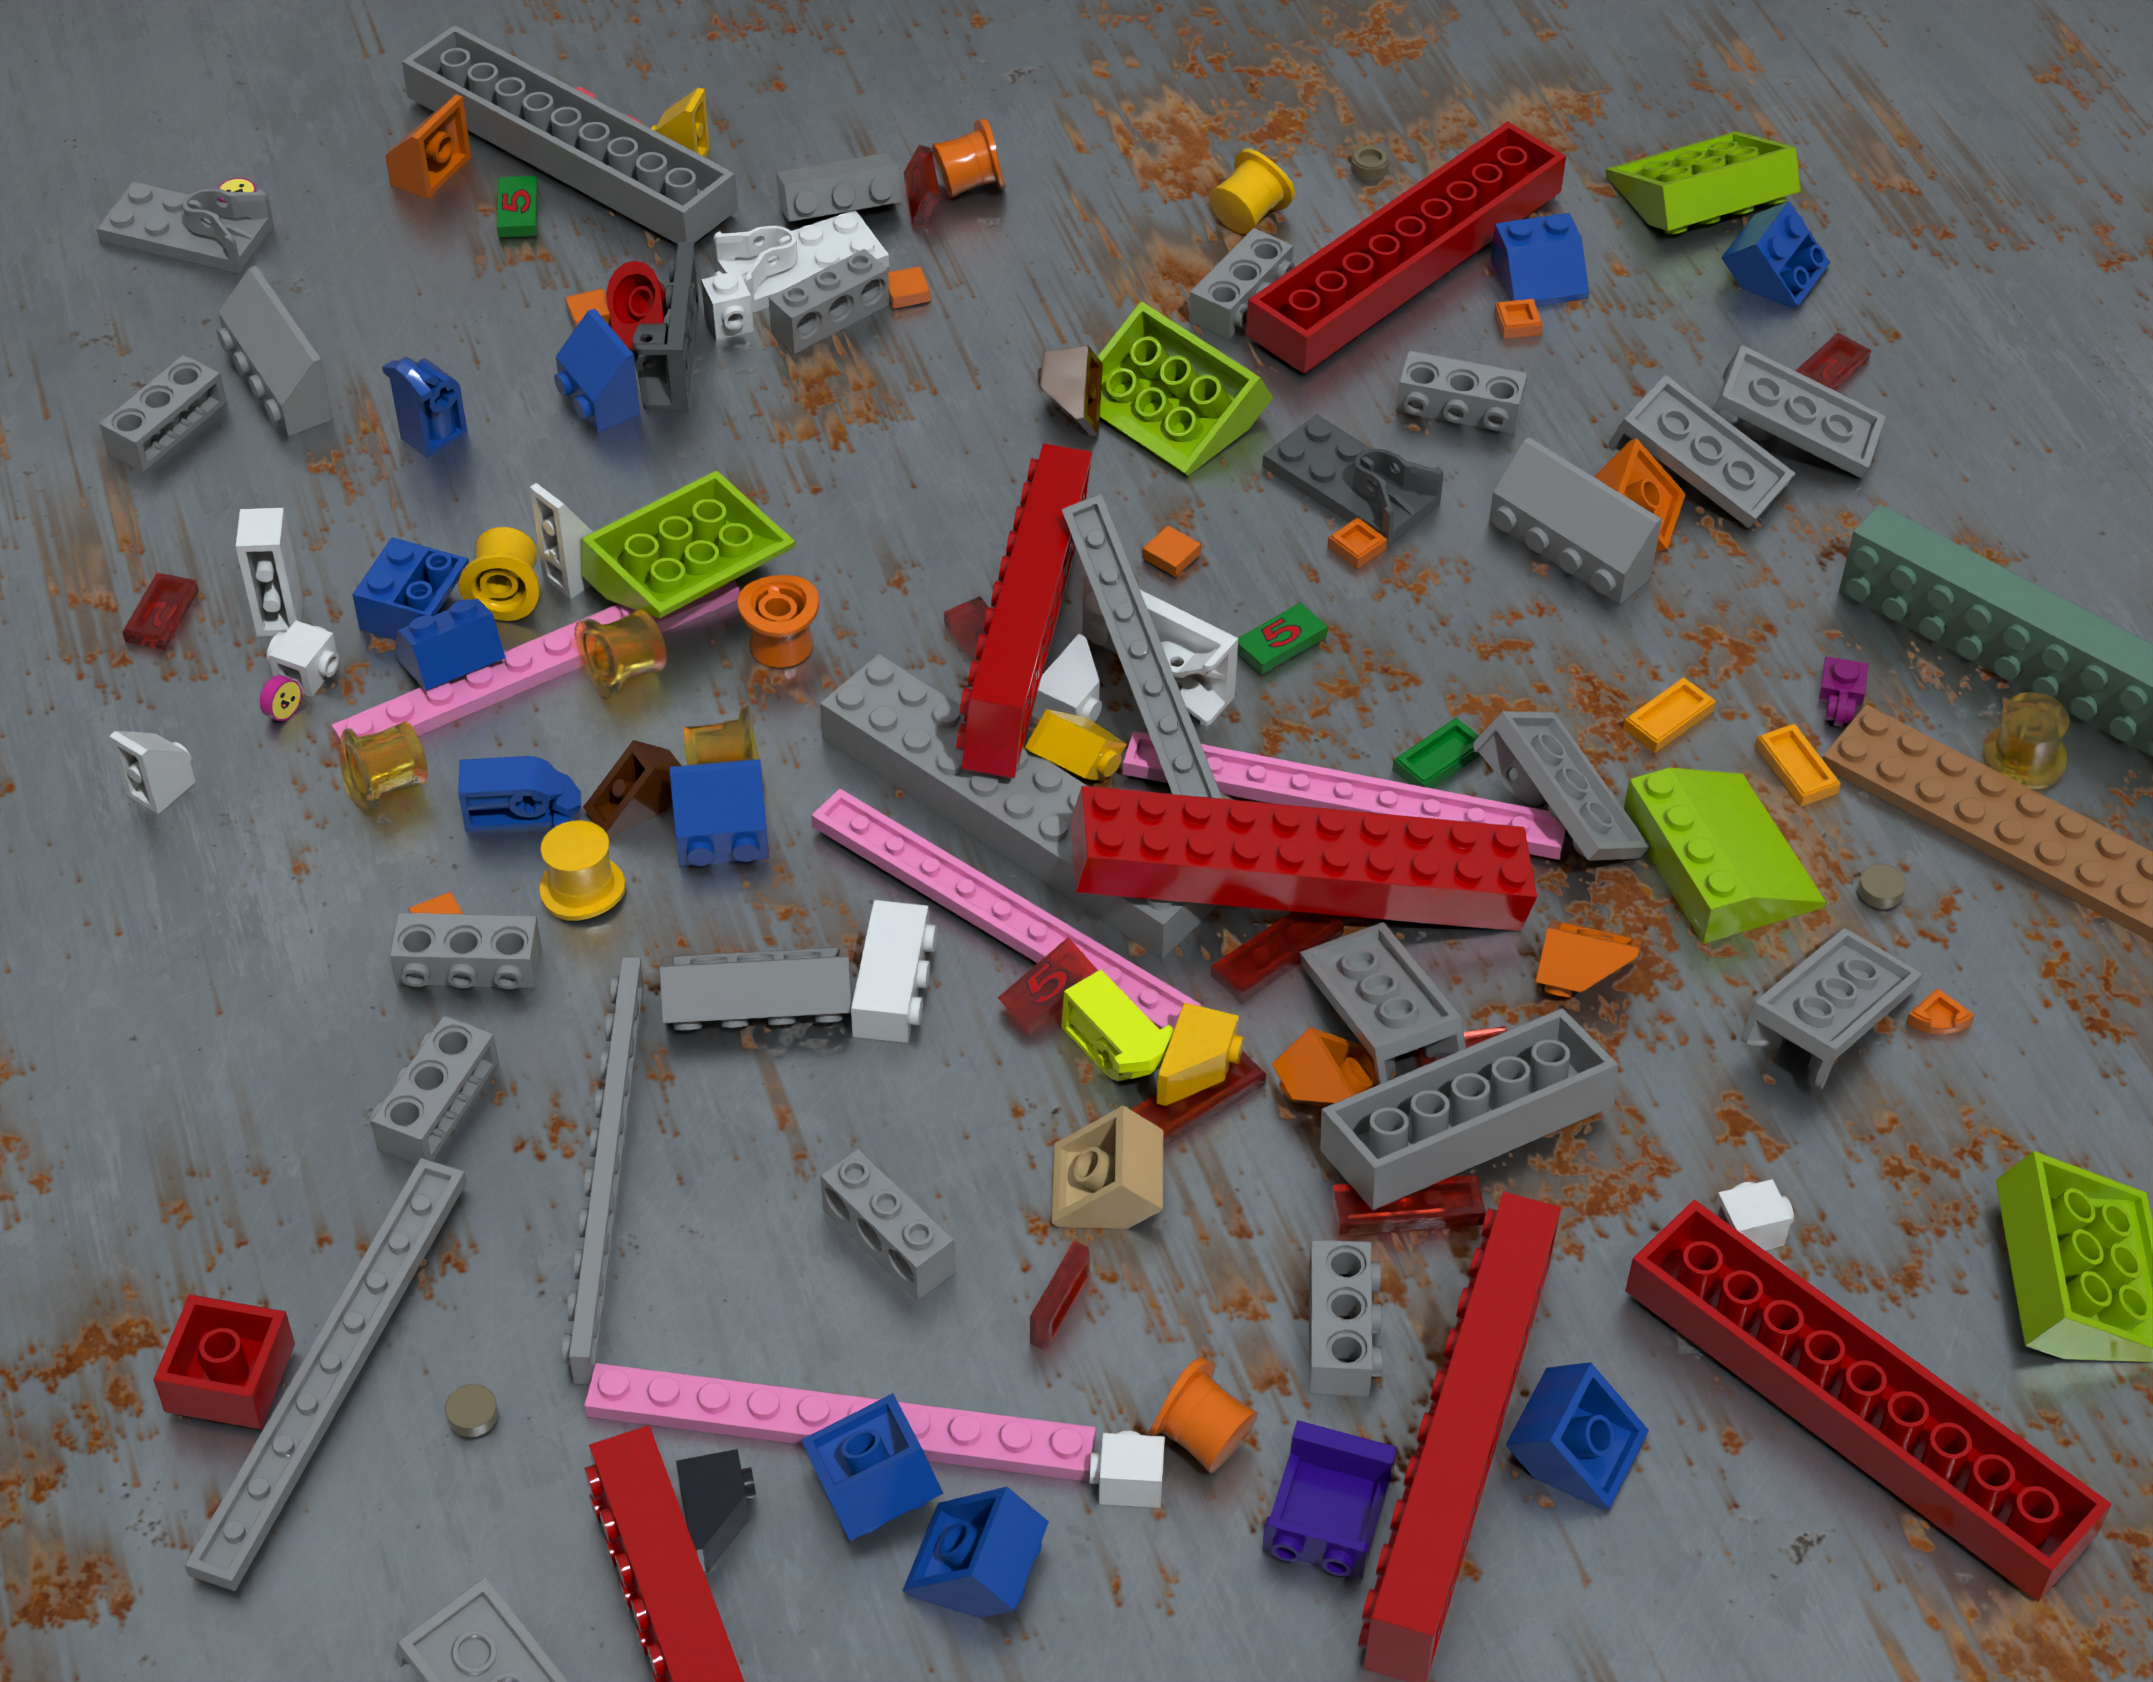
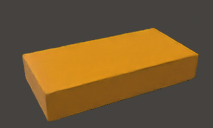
M1683 677L1625 718L1623 730L1652 752L1657 753L1714 711L1716 701Z
M1795 723L1757 736L1755 748L1800 807L1839 793L1840 781Z

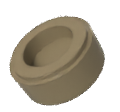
M1366 145L1357 148L1352 153L1351 171L1355 176L1364 180H1377L1387 174L1389 155L1384 149L1373 145Z
M1874 864L1863 870L1858 884V893L1861 899L1872 907L1879 909L1892 908L1901 902L1906 888V880L1898 869L1886 864Z
M469 1384L457 1388L450 1394L445 1404V1413L449 1427L453 1432L463 1437H478L487 1433L493 1428L498 1419L495 1396L488 1388L482 1385Z

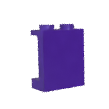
M1297 1420L1292 1435L1288 1462L1271 1516L1267 1517L1264 1526L1262 1550L1272 1553L1283 1561H1302L1323 1567L1333 1575H1352L1363 1578L1392 1480L1397 1447Z

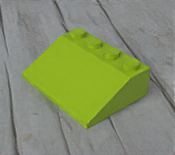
M1738 131L1605 169L1606 177L1647 224L1663 229L1666 234L1684 232L1688 229L1687 225L1697 222L1699 224L1718 222L1721 220L1720 216L1724 214L1749 213L1754 210L1753 206L1761 203L1779 204L1787 200L1786 196L1801 192L1796 147Z
M1142 301L1097 356L1103 363L1100 419L1186 476L1192 474L1248 431L1274 398L1261 377Z
M716 470L581 538V575L607 600L660 619L794 549L796 541Z
M1669 767L1629 779L1624 810L1650 845L1646 853L1703 944L1825 908L1826 901L1743 774Z
M2031 1152L1995 1180L2025 1346L2062 1359L2153 1362V1219L2147 1192L2039 1152Z

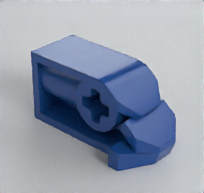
M405 356L400 360L391 361L382 367L383 373L390 378L400 438L416 451L428 458L468 432L460 385L438 366L425 358L417 363Z
M535 756L459 760L458 795L465 832L555 827L565 822L574 821L581 809V791L568 775L557 771L544 759Z

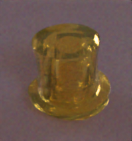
M637 610L609 624H600L596 620L589 618L577 622L574 628L577 648L584 667L596 692L603 699L615 696L619 692L622 682L639 675L661 671L665 667L667 655L663 636L655 620L644 610Z
M2036 692L2020 693L2009 699L2003 707L2001 727L1993 731L1984 743L1982 756L1986 766L2030 789H2043L2058 782L2065 771L2068 758L2062 739L2069 728L2070 721L2064 706L2056 699Z
M749 706L741 707L739 719L711 725L685 726L684 750L687 765L760 759ZM762 771V782H763V788H764V787H765V779H764V775H763V771Z
M407 721L377 733L358 737L351 728L343 730L340 742L342 778L347 794L360 809L368 811L377 808L380 803V796L389 792L426 784L428 767L425 753L417 733Z

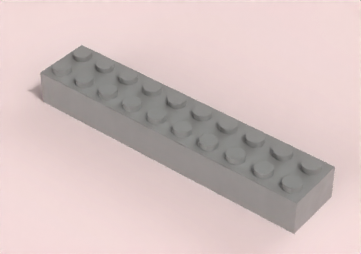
M453 25L402 61L408 98L435 112L456 94L463 96L467 129L677 244L678 242H697L738 210L734 172L456 25Z
M876 655L820 702L822 738L1159 958L1163 959L1219 906L1076 893L1070 821L1081 786L1087 785L1048 760L1030 752L1025 746H1023L1015 778L962 769L963 750L956 749V741L960 723L967 722H964V715H960V705L882 655Z

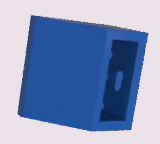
M1790 201L1755 214L1721 257L1742 289L1790 308L1799 306L1831 263Z
M391 537L352 594L359 630L396 640L397 630L409 626L414 619L421 616L436 615L459 581V576L462 570L469 564V559Z

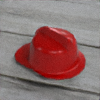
M635 260L626 262L614 271L609 279L606 291L611 326L628 349L634 352L636 350L634 349L632 338L638 325L641 323H663L668 313L666 307V288L658 280L654 270L644 262Z

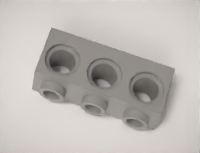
M1253 228L1190 292L1189 322L1229 340L1240 328L1246 327L1248 299L1295 267V264L1292 263L1293 245Z
M862 249L768 297L771 334L793 354H796L889 305L888 269L866 249Z
M1409 351L1399 380L1396 412L1515 435L1524 403L1528 373Z
M183 354L99 423L107 454L144 473L227 403L220 373Z
M398 913L390 953L396 985H409L412 987L455 986L458 988L500 987L504 989L535 988L541 950L537 916Z
M444 1015L435 1029L425 1034L421 1041L419 1052L410 1065H405L400 1070L395 1086L385 1101L381 1100L375 1106L370 1124L373 1129L377 1149L415 1164L418 1163L420 1158L433 1161L499 1063L494 1034Z
M859 1149L820 1175L823 1210L917 1300L921 1299L955 1273L954 1239Z
M1311 1240L1309 1259V1394L1369 1397L1372 1377H1381L1382 1347L1372 1346V1334H1380L1381 1304H1372V1292L1380 1291L1381 1265L1380 1262H1371V1242ZM1339 1274H1346L1352 1277H1342ZM1338 1316H1348L1352 1319H1341ZM1346 1358L1352 1360L1353 1362L1346 1363L1341 1362L1337 1359Z

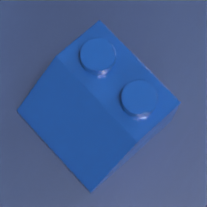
M1570 213L1495 224L1491 261L1510 301L1534 299L1537 307L1589 299L1582 237Z
M595 308L589 310L556 355L558 374L554 375V381L559 393L563 397L568 396L573 402L579 418L583 421L587 420L596 432L599 433L639 416L640 406L634 354Z
M478 598L458 601L452 604L450 609L434 616L418 617L411 621L409 626L397 630L396 658L426 691L506 658L493 613Z
M760 759L670 767L679 867L769 859Z
M1591 1362L1547 1367L1511 1433L1506 1447L1534 1479L1604 1510L1610 1509L1649 1429Z
M894 1393L801 1439L849 1541L863 1534L874 1532L881 1525L910 1510L918 1509L928 1501L943 1494L926 1455Z
M1007 1486L939 1502L902 1591L910 1597L978 1618L1015 1611L1016 1606L1023 1598L1025 1592L1024 1585L1033 1562L1041 1551V1541L1049 1521Z

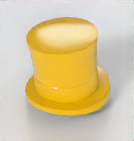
M1245 148L1237 154L1234 163L1235 171L1209 194L1210 206L1220 222L1230 230L1243 235L1248 234L1255 228L1270 210H1283L1295 198L1293 183L1284 171L1269 158L1250 148Z
M509 527L489 529L477 539L474 551L475 559L462 570L459 576L458 589L464 600L478 598L493 613L495 620H519L531 613L540 595V583L533 570L538 559L537 547L534 541L520 530Z
M576 820L557 825L545 835L540 851L547 870L541 878L539 890L542 903L548 913L566 921L585 920L607 912L622 899L626 889L625 878L621 869L609 859V838L603 828L589 821Z

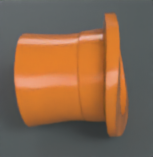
M985 118L979 119L974 123V132L956 139L932 144L933 158L939 178L951 199L982 185L996 183L1000 190L1006 187L993 133L988 120Z
M793 575L767 576L746 585L740 591L737 602L742 620L751 628L749 646L753 657L764 665L776 668L790 667L804 661L813 649L814 643L810 624L816 618L820 607L819 594L815 586L807 579Z
M1205 1357L1191 1362L1179 1376L1147 1435L1159 1436L1163 1433L1184 1447L1209 1473H1213L1242 1444L1257 1420L1258 1412L1221 1388L1212 1379L1215 1370L1214 1364Z

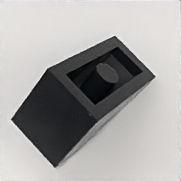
M738 1449L676 1461L686 1525L705 1575L749 1521L747 1500L756 1498L752 1468L741 1469Z

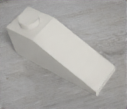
M535 483L530 487L543 578L568 598L572 599L591 586L581 575V538L593 533V531L564 503Z

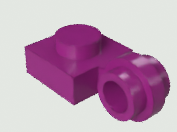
M1825 657L1819 699L1828 700L1825 720L1834 721L1833 726L1842 727L1843 723L1850 724L1854 717L1855 706H1862L1866 691L1869 663Z

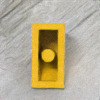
M697 88L665 110L658 124L653 125L651 129L706 158L710 150L705 89Z
M1046 709L1025 748L1083 778L1106 782L1107 778L1118 769L1122 759L1121 754L1127 744L1088 717Z
M1184 1002L1158 1074L1157 1104L1167 1106L1225 1080L1230 1063H1239L1244 1047L1245 1037L1238 1035V1015Z

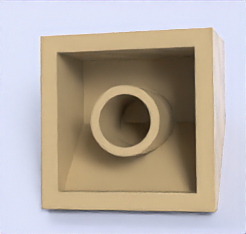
M1123 1105L1054 1143L1052 1224L1063 1228L1128 1229L1163 1210V1130Z

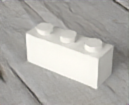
M284 508L240 509L235 547L257 637L275 636L278 632H287L295 620L301 622L304 600Z
M874 900L851 1007L853 1037L908 1043L912 1025H920L923 998L917 996L919 988L927 989L930 961H925L926 952H934L937 936V925L929 924L928 905Z

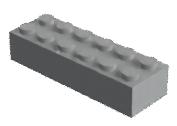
M1561 1008L1322 1108L1320 1151L1368 1206L1375 1210L1613 1107L1618 1063Z

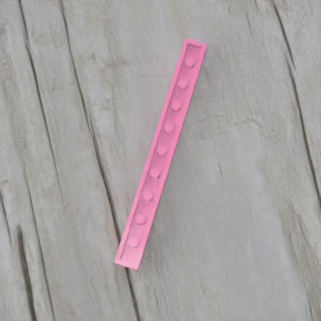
M733 580L660 619L617 604L505 651V659L427 691L423 687L417 688L332 724L334 737L350 762L355 764L733 603L738 599L739 587Z
M1133 731L1123 761V774L1168 783L1150 735ZM1201 744L1218 789L1222 794L1274 804L1525 827L1529 854L1560 860L1566 829L1549 811Z
M840 788L811 815L813 828L1041 966L1049 961L1052 966L1048 970L1051 972L1055 970L1067 971L1069 983L1075 985L1102 969L1160 1030L1167 1025L1175 1029L1184 1002L1201 1006L1197 1001Z
M595 1363L584 1408L586 1417L803 1445L801 1439L880 1399ZM898 1402L927 1460L930 1462L1089 1482L1091 1452L1094 1451L1096 1427Z

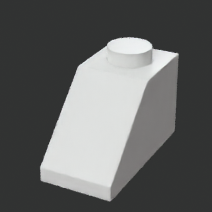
M1078 634L1042 675L1032 717L1040 720L1045 710L1049 709L1088 717L1094 722L1097 720L1102 709V702L1099 700L1100 681L1085 636Z
M114 731L109 736L126 796L159 815L196 782L191 765L192 757L188 750L180 743H171L156 733Z

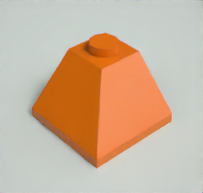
M458 94L453 96L388 151L385 157L390 185L429 199L472 157L463 96Z
M1635 438L1629 441L1594 477L1662 519L1656 551L1661 552L1668 549L1686 493L1641 442Z
M1552 920L1547 927L1536 982L1545 984L1544 991L1547 993L1572 997L1573 991L1583 992L1636 959L1643 940Z
M1309 1027L1272 1063L1281 1079L1279 1082L1280 1089L1286 1097L1295 1103L1302 1102L1321 1109L1377 1086L1373 1058L1363 1045Z

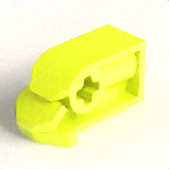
M1102 969L1064 991L1061 1028L1110 1079L1115 1081L1133 1079L1152 1074L1161 1068L1174 1029L1167 1025L1160 1030Z

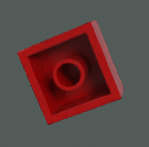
M189 1294L153 1379L164 1412L262 1430L295 1346L286 1311Z

